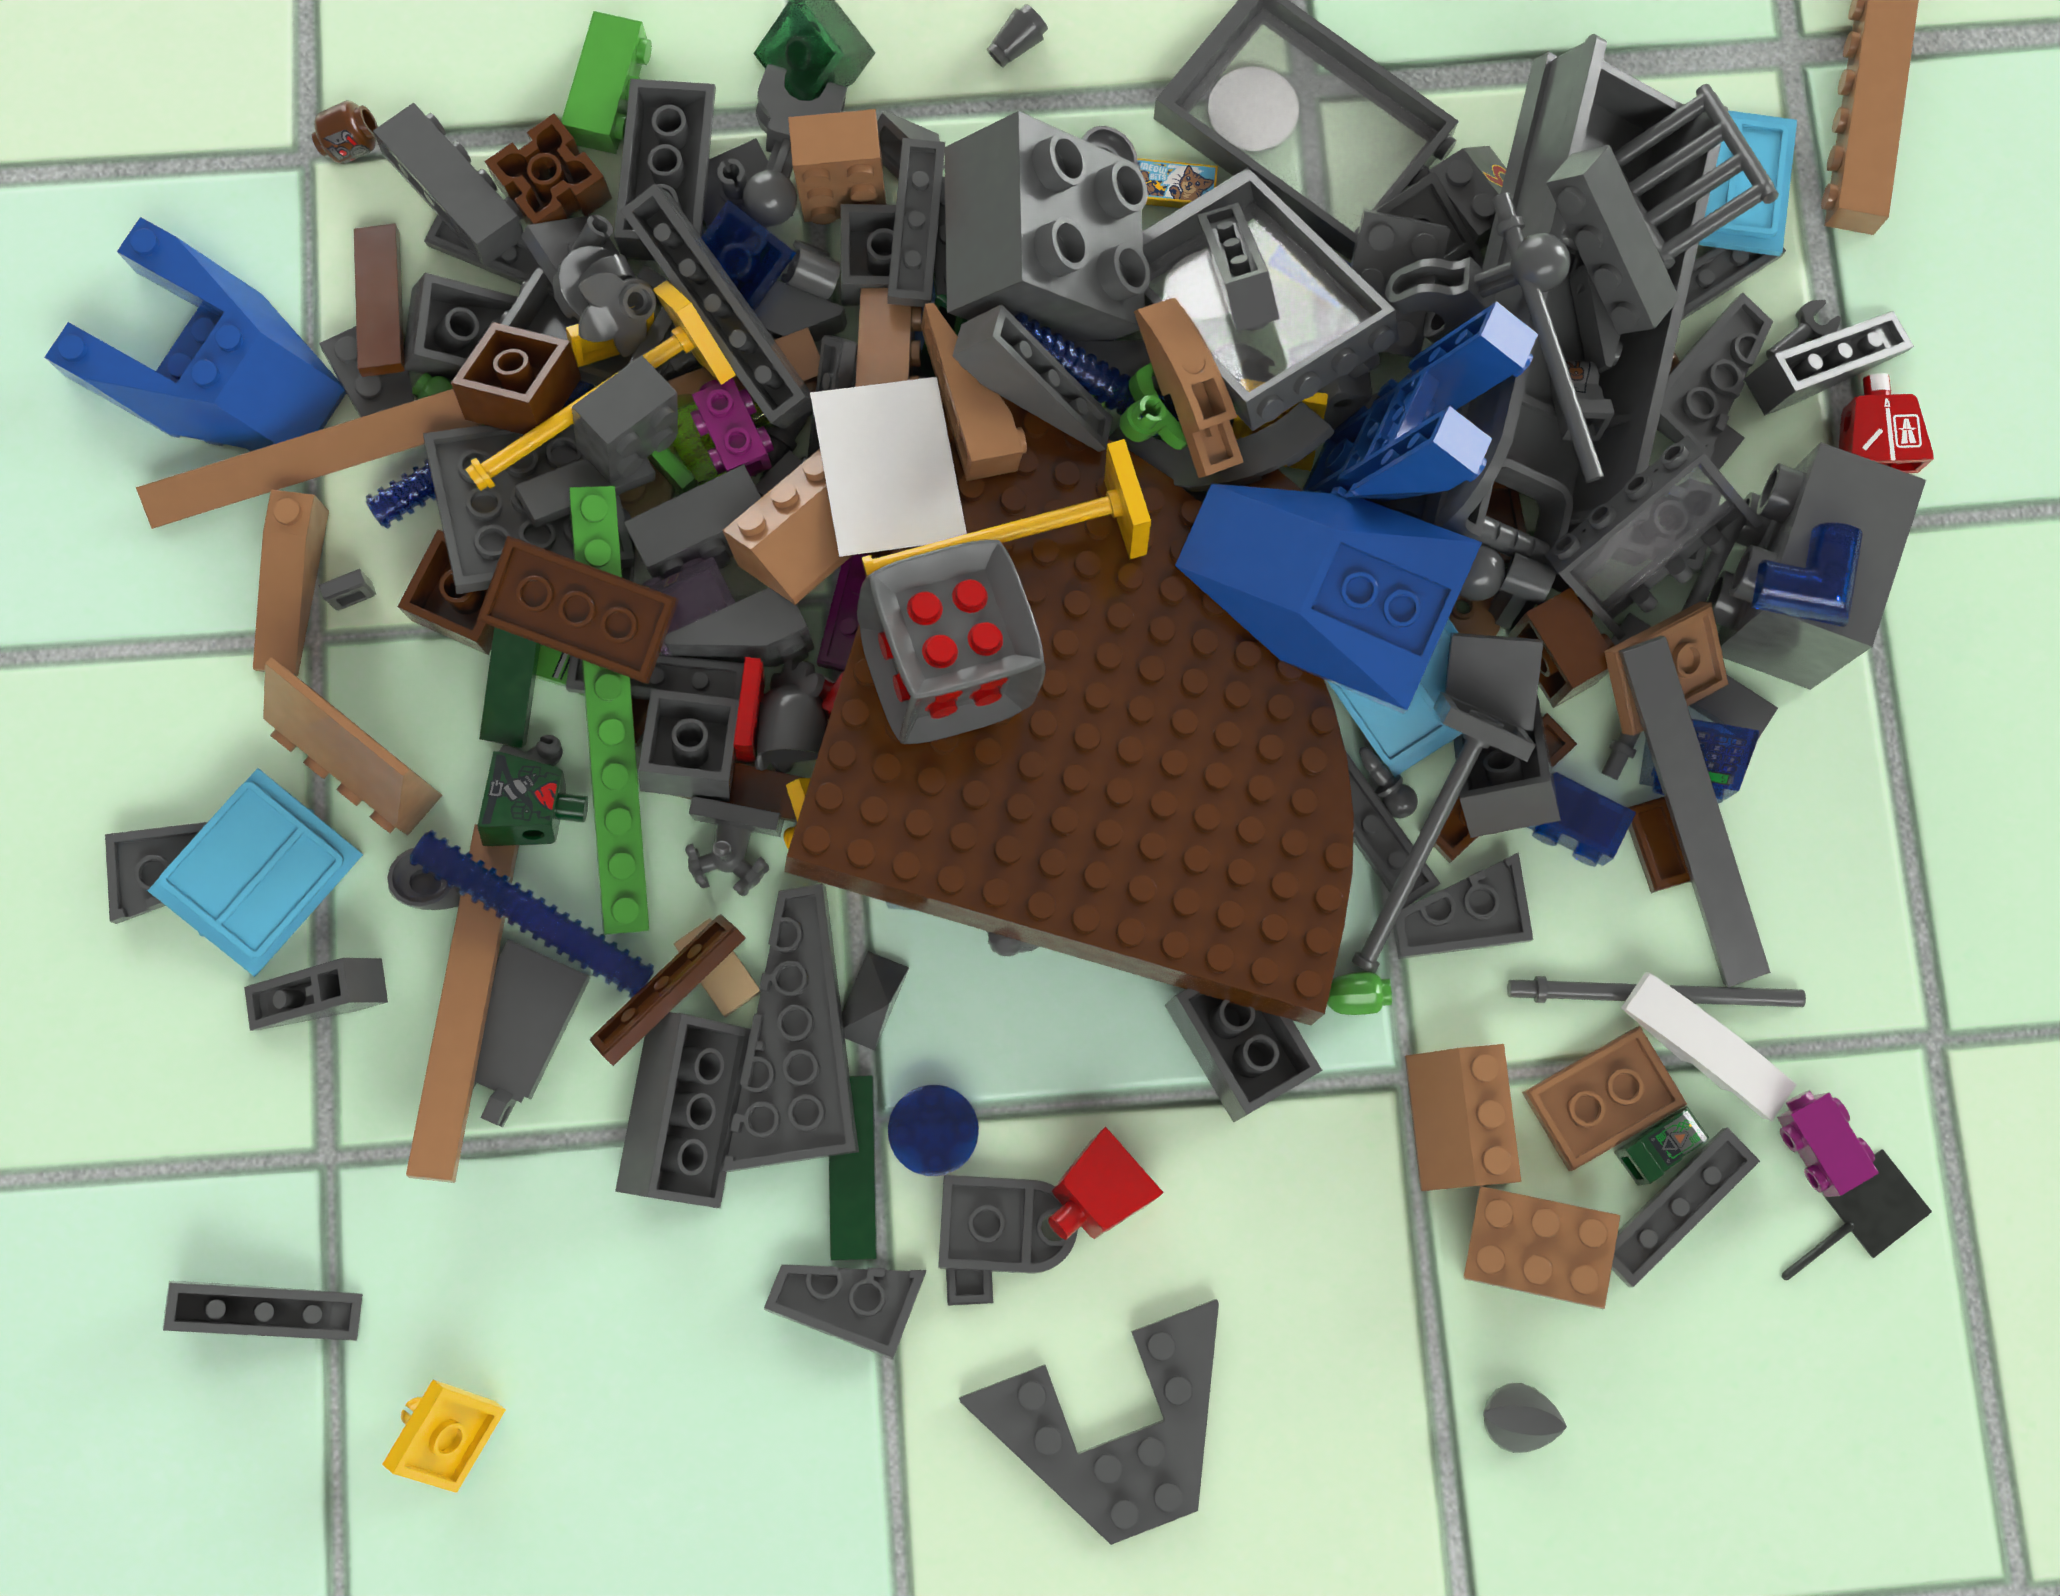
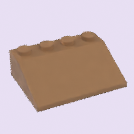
M270 657L265 663L263 719L275 728L270 736L290 752L297 746L306 753L308 757L303 762L306 766L323 779L329 773L341 782L336 790L356 806L363 800L373 808L374 812L369 817L387 832L391 833L397 828L406 835H409L443 795L274 658Z

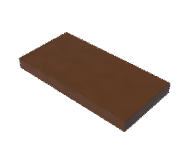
M507 536L477 621L649 684L679 599Z

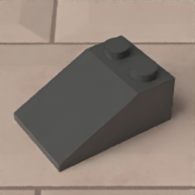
M424 273L411 291L404 342L405 370L419 374L428 373L432 377L444 376L453 380L493 322L499 323L503 313L507 310L510 311L518 297Z
M769 587L667 634L664 640L673 656L744 663L745 657L761 659L764 667H777L784 664L787 660L799 661L800 663L809 657L808 652L815 649L808 626L797 604L794 605Z
M1538 695L1533 730H1524L1535 744L1528 761L1526 762L1489 745L1488 749L1482 748L1460 792V802L1471 838L1561 821ZM1463 734L1453 739L1455 760L1466 741L1462 737Z

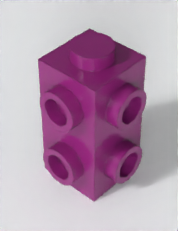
M733 378L722 385L714 379L702 385L698 392L692 394L697 409L690 412L700 436L708 433L715 447L707 451L718 475L725 471L729 472L743 464L750 477L772 468L768 453L773 451L774 447L765 427L755 428L750 415L757 411L746 388L738 391Z
M1808 1090L1786 1102L1789 1110L1777 1116L1782 1126L1780 1128V1135L1790 1150L1799 1153L1807 1167L1804 1169L1805 1176L1817 1192H1822L1825 1197L1841 1196L1879 1174L1873 1164L1875 1156L1872 1149L1861 1137L1857 1138L1848 1123L1850 1121L1849 1112L1838 1098H1833L1830 1092L1813 1095Z

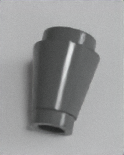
M1025 4L1020 10L1015 8L992 41V44L987 48V51L995 62L1004 68L1009 62H1012L1043 41V34L1048 30V26L1042 17L1028 4Z

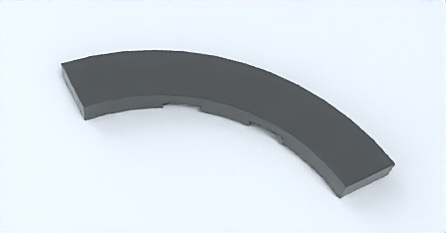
M1301 401L1289 413L1273 424L1249 436L1237 439L1243 463L1198 478L1188 446L1177 450L1165 441L1150 437L1143 442H1135L1123 434L1120 426L1108 439L1114 442L1125 439L1128 450L1172 478L1174 485L1182 487L1187 492H1208L1211 484L1243 486L1260 481L1263 475L1285 465L1290 467L1316 450L1335 432L1326 421Z

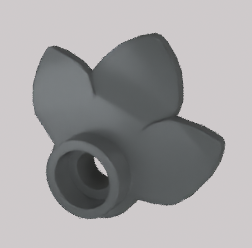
M600 272L585 278L578 285V290L590 304L584 309L580 317L578 332L580 338L592 342H603L613 339L618 352L623 357L636 352L639 345L647 337L646 320L652 315L656 307V296L652 290L653 288L644 280L629 278L623 281L610 272ZM635 292L638 302L635 307L630 308L627 303L628 297L631 293Z

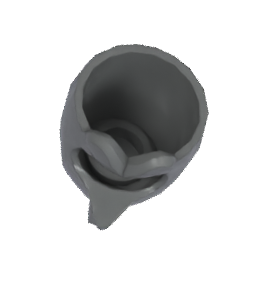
M787 660L782 667L781 673H773L770 691L761 698L757 724V756L755 759V767L760 771L767 769L771 763L777 772L787 773L790 772L795 762L817 760L828 720L826 712L822 709L823 700L819 696L825 679L822 674L815 673V666L811 662L803 661L799 663V661Z

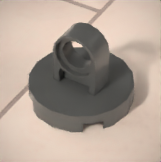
M583 246L572 250L559 264L558 271L554 275L552 282L555 300L567 318L571 319L574 317L580 321L584 309L590 304L578 290V285L588 276L600 272H610L623 281L629 278H636L625 255H618L599 246ZM635 292L631 293L628 297L627 303L629 307L636 306L638 302Z

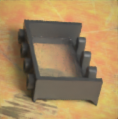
M1687 435L1678 443L1669 446L1662 453L1661 457L1644 472L1633 476L1626 483L1625 487L1607 503L1596 507L1589 517L1571 533L1560 537L1555 542L1553 548L1544 555L1564 581L1616 638L1620 640L1626 635L1614 619L1634 602L1643 612L1652 611L1658 601L1649 590L1669 573L1678 583L1682 584L1689 581L1693 576V571L1686 564L1685 560L1705 544L1715 554L1723 553L1729 547V541L1721 531L1741 514L1755 529L1763 524V522L1707 455Z

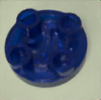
M925 1085L908 1092L895 1105L888 1123V1138L894 1155L906 1168L923 1176H944L961 1168L975 1151L979 1137L977 1116L969 1101L956 1090L942 1085Z

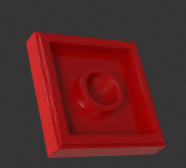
M745 657L733 744L737 761L753 763L756 758L758 715L766 682L764 665L759 658Z

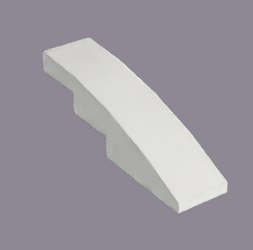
M1649 972L1644 973L1621 1007L1622 1010L1681 1061L1692 1063L1720 1089L1732 1092L1763 1119L1773 1121L1797 1085L1735 1033Z

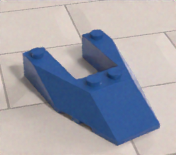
M142 217L138 219L116 252L137 274L198 307L157 370L155 371L69 322L44 357L65 377L169 436L177 438L183 436L204 440L208 444L218 446L225 444L246 448L249 452L324 429L346 395L340 381L260 292L178 237Z
M1496 301L1417 354L1408 364V368L1412 370L1399 383L1391 378L1380 388L1377 394L1380 398L1373 402L1370 409L1363 406L1334 430L1335 433L1325 441L1302 490L1331 493L1343 498H1362L1370 502H1385L1449 491L1466 480L1468 482L1475 480L1486 466L1487 459L1484 456L1492 438L1456 410L1510 376L1518 377L1533 359V355L1530 352L1538 334Z

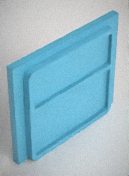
M1728 111L1772 180L1779 196L1770 204H1765L1761 201L1701 240L1698 245L1781 256L1784 244L1797 120ZM1724 141L1721 142L1716 167L1733 156ZM1743 171L1710 192L1705 217L1752 187Z
M1449 618L1410 706L1404 714L1327 681L1394 777L1463 734L1442 724L1433 708L1440 692L1444 693L1450 635L1451 633H1459Z
M257 768L147 891L196 929L200 936L207 938L255 977L364 854L315 815L312 809L304 806L261 769Z

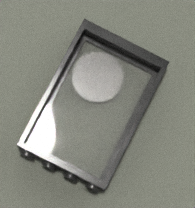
M1238 0L1156 98L1153 118L1232 176L1248 167L1320 238L1350 261L1352 260L1363 209L1376 210L1427 176L1429 167L1436 158L1440 161L1445 160L1457 142L1453 138V134L1459 122L1289 0Z
M1248 167L1142 231L1143 254L1147 259L1150 269V283L1144 292L1145 307L1173 297L1179 301L1209 348L1229 392L1236 414L1252 431L1276 419L1284 411L1300 401L1313 396L1324 386L1350 373L1355 367L1377 353L1387 350L1399 340L1395 309ZM1237 202L1242 209L1268 268L1280 318L1269 322L1264 328L1255 331L1242 330L1236 332L1197 216L1198 214Z

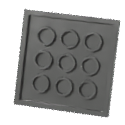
M573 424L493 477L492 480L496 486L491 489L486 487L482 491L479 490L465 468L472 464L471 460L474 458L483 463L522 437L523 434L488 425L423 433L456 594L488 590L507 536L574 560L571 515L569 514L535 528L515 494L516 484L585 458L576 448ZM617 495L616 506L621 568L634 567L635 557L629 533L624 524L626 520L620 496Z

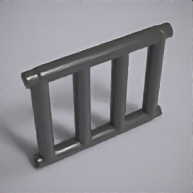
M1709 84L1701 85L1696 90L1697 96L1613 152L1621 169L1705 111L1714 124V127L1631 182L1628 181L1621 169L1666 270L1674 265L1675 260L1673 258L1761 201L1765 204H1770L1779 196L1772 180L1720 98ZM1724 141L1733 155L1731 158L1649 212L1646 211L1638 197ZM1744 172L1752 187L1666 243L1664 242L1656 227L1738 173Z

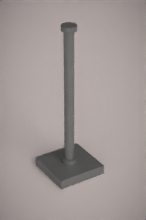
M1440 692L1433 708L1442 724L1464 733L1462 737L1466 741L1362 951L1356 952L1352 959L1356 966L1368 972L1376 973L1380 965L1377 959L1482 748L1488 749L1489 745L1527 762L1535 747L1534 742L1523 728L1443 692Z

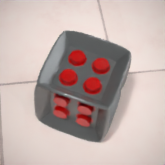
M999 540L971 541L908 557L874 571L862 583L857 607V618L864 654L887 720L900 743L918 744L982 728L1010 718L1034 703L1045 677L1046 668L1043 647L1034 615L1015 565Z

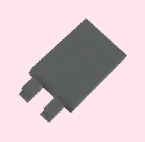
M507 939L497 960L474 1081V1087L478 1083L495 1091L490 1096L480 1118L500 1127H504L516 1101L522 1103L524 1097L532 1099L591 979L590 976Z

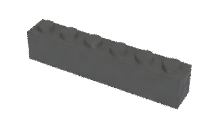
M654 183L620 210L672 285L693 304L731 368L770 423L786 429L813 408L810 396L811 391L671 194Z

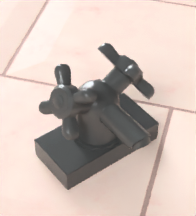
M692 796L689 809L690 816L695 821L715 824L717 827L712 853L700 856L698 848L695 849L693 843L686 846L685 852L689 857V872L692 874L695 882L703 889L710 887L705 873L716 869L722 872H733L740 878L733 886V889L739 895L746 896L749 890L758 885L764 874L769 871V865L762 857L758 858L753 866L745 860L751 833L756 832L781 837L784 819L780 813Z

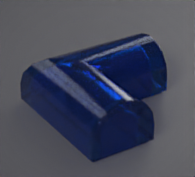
M1823 523L1815 526L1811 531L1806 568L1762 560L1758 565L1751 608L1842 627L1846 626L1850 618L1863 532L1861 529L1843 523Z

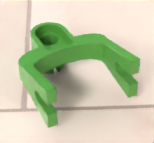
M1149 363L1139 369L1129 380L1130 392L1135 403L1121 415L1120 428L1127 438L1135 442H1143L1158 433L1168 445L1181 450L1188 446L1181 424L1173 417L1159 398L1152 382V377L1155 376L1152 364Z

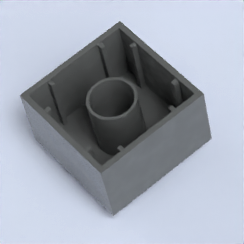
M1020 111L944 147L947 313L971 320L1002 304L1044 348L1050 350L1052 349V341H1110L1140 330L1134 311L1145 307L1144 292L1150 283V269L1147 259L1143 254L1142 209L1146 205L1148 192L1145 179L1140 171V165Z
M1822 442L1795 468L1778 463L1772 470L1762 494L1750 492L1744 499L1763 524L1755 529L1746 520L1735 543L1746 546L1747 549L1737 566L1735 574L1726 570L1722 571L1707 601L1712 603L1716 624L1721 625L1718 636L1723 658L1811 690L1873 647L1926 479Z

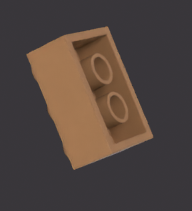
M876 109L788 117L792 165L804 222H813L819 225L831 224L837 219H841V204L887 205Z
M1480 1186L1463 1278L1473 1282L1603 1310L1606 1305L1621 1215Z

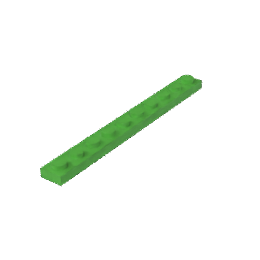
M615 486L570 487L569 502L574 560L622 578ZM582 660L603 934L649 931L630 677Z

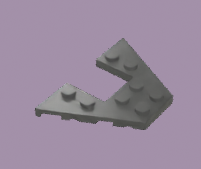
M1217 1299L1131 1331L1163 1420L1077 1453L1045 1364L959 1397L960 1403L1111 1545L1197 1512L1199 1507L1219 1302Z

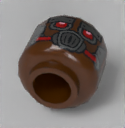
M346 100L316 115L314 121L315 132L312 133V140L321 155H328L333 161L346 164L374 150L376 138L373 130L378 125L366 106H358L356 103Z

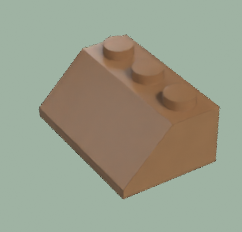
M820 449L722 530L737 565L794 605L852 556L839 557Z
M1504 1044L1454 1048L1406 1055L1405 1063L1420 1190L1430 1191L1522 1182Z

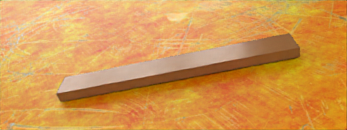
M453 389L148 483L136 487L150 526L153 529L269 493L271 489L279 490L423 445V433L480 426L482 424L464 419Z
M477 824L474 825L406 1176L413 1179L448 1183L456 1182L519 845L483 846Z

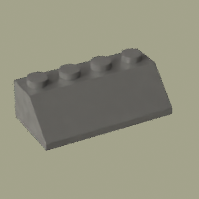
M630 79L614 239L621 255H625L627 259L655 261L620 211L654 183L671 194L698 234L702 236L716 94L715 84Z
M669 1012L645 1035L615 1192L721 1208L727 1174L722 1172L725 1155L728 1156L733 1132L730 1130L733 1115L737 1112L742 1087L740 1081L751 1029L683 1013Z

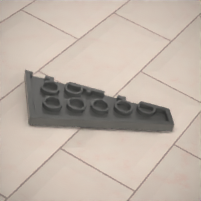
M823 884L780 890L778 892L768 942L770 949L765 973H762L759 987L761 993L757 1013L753 1016L740 1081L742 1087L737 1112L733 1115L730 1130L733 1132L728 1156L725 1155L722 1172H734L859 1152L826 886Z

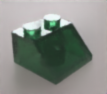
M789 0L753 54L765 69L768 64H772L787 70L784 87L789 95L801 101H812L821 96L829 82L845 87L852 85L876 52L835 0Z

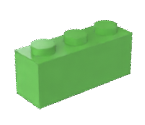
M593 11L561 120L562 124L573 136L577 146L617 154L620 140H624L630 79H640L642 65H647L651 57L652 42L647 39L642 21Z

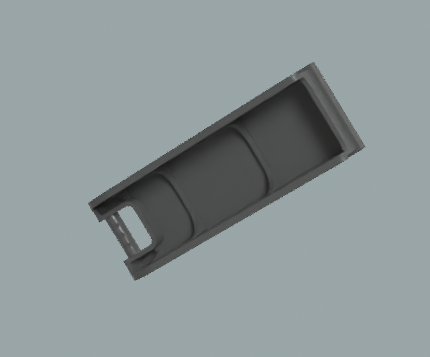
M1591 34L1584 43L1559 57L1547 52L1533 60L1500 193H1510L1517 216L1523 217L1525 227L1522 229L1524 238L1535 233L1552 234L1558 237L1569 251L1570 268L1566 278L1556 288L1543 292L1565 361H1585L1569 281L1577 247L1546 182L1572 153L1610 145L1612 151L1615 152L1685 105L1604 62L1607 41L1596 34ZM1705 111L1621 169L1628 181L1631 182L1714 127V124ZM1721 143L1638 197L1646 211L1649 212L1714 169L1717 164ZM1710 192L1656 227L1665 243L1705 217ZM1495 214L1482 267L1484 271L1511 261L1504 236H1499L1496 225L1499 224L1497 214ZM1699 242L1673 258L1675 263L1667 270L1679 300L1655 329L1621 334L1619 341L1622 342L1623 348L1618 362L1612 368L1599 374L1598 384L1601 386L1604 399H1611L1615 413L1600 440L1593 441L1604 477L1586 483L1573 442L1562 441L1551 395V376L1537 337L1530 352L1533 355V359L1518 377L1510 376L1456 410L1492 438L1484 456L1487 459V463L1475 480L1471 482L1466 480L1449 491L1427 494L1422 521L1480 541L1482 545L1489 546L1509 557H1512L1514 553H1518L1554 568L1544 554L1553 548L1555 542L1563 535L1571 533L1589 517L1596 507L1607 503L1625 487L1626 483L1633 476L1644 472L1649 466ZM1520 285L1493 294V303L1497 301L1535 331ZM1494 481L1531 497L1537 502L1539 515L1534 537L1486 516ZM1631 522L1573 569L1584 582L1591 578L1609 559L1624 537ZM1556 573L1551 588L1562 593L1569 589L1570 586Z

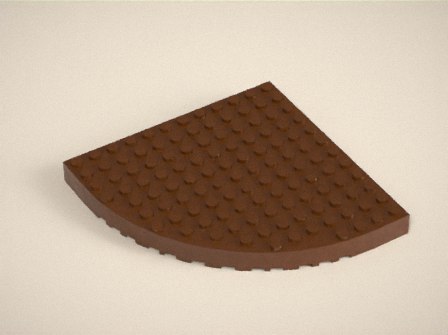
M1002 396L1000 397L1012 413L1016 428L1022 427L1024 431L1027 452L1022 454L1018 471L966 481L941 397L967 534L1106 496V491L1108 490L1104 478L1107 446L1105 450L1098 452ZM1108 439L1107 444L1112 443L1114 441ZM1128 450L1151 519L1147 555L1133 559L1129 558L1117 518H1113L1111 514L1002 543L1009 553L1023 585L1043 647L1046 668L1045 677L1034 703L1027 709L1003 721L947 738L918 744H902L894 734L881 705L864 654L860 626H858L789 846L784 872L1183 989H1192L1200 994L1228 1000L1234 1004L1252 1007L1258 1011L1282 1016L1311 1026L1326 1011L1345 926L1353 873L1354 812L1348 760L1334 704L1324 679L1280 661L1175 567L1203 503L1196 500L1182 487L1174 485L1172 478ZM916 547L882 551L880 557Z

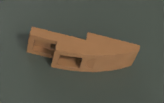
M1173 297L1135 310L1134 314L1162 396L1171 395L1198 478L1243 463L1244 461L1230 423L1231 419L1237 418V414L1229 392L1209 348L1185 309Z

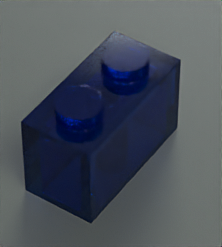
M1558 772L1553 773L1561 821L1527 828L1533 830L1532 836L1544 844L1556 846L1558 843L1572 850V856L1586 865L1596 867L1597 864L1604 866L1614 859L1636 812Z

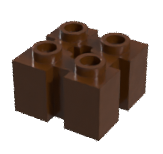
M552 114L526 132L530 142L518 150L512 142L485 161L495 184L505 197H510L515 202L527 225L568 219L578 210L584 216H588L612 199L603 174L584 151L579 152L573 136L555 114Z

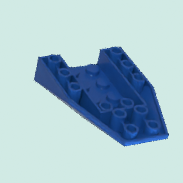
M1211 484L1175 567L1280 661L1404 714L1410 706L1482 542L1362 498H1343L1331 493Z

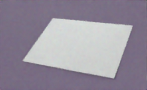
M937 377L810 393L839 557L923 546L967 534Z

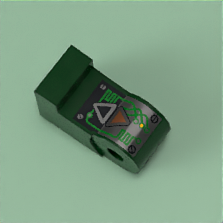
M1684 1107L1614 1151V1153L1638 1186L1648 1185L1663 1176L1664 1172L1683 1159L1682 1157L1705 1143L1709 1136L1690 1109Z

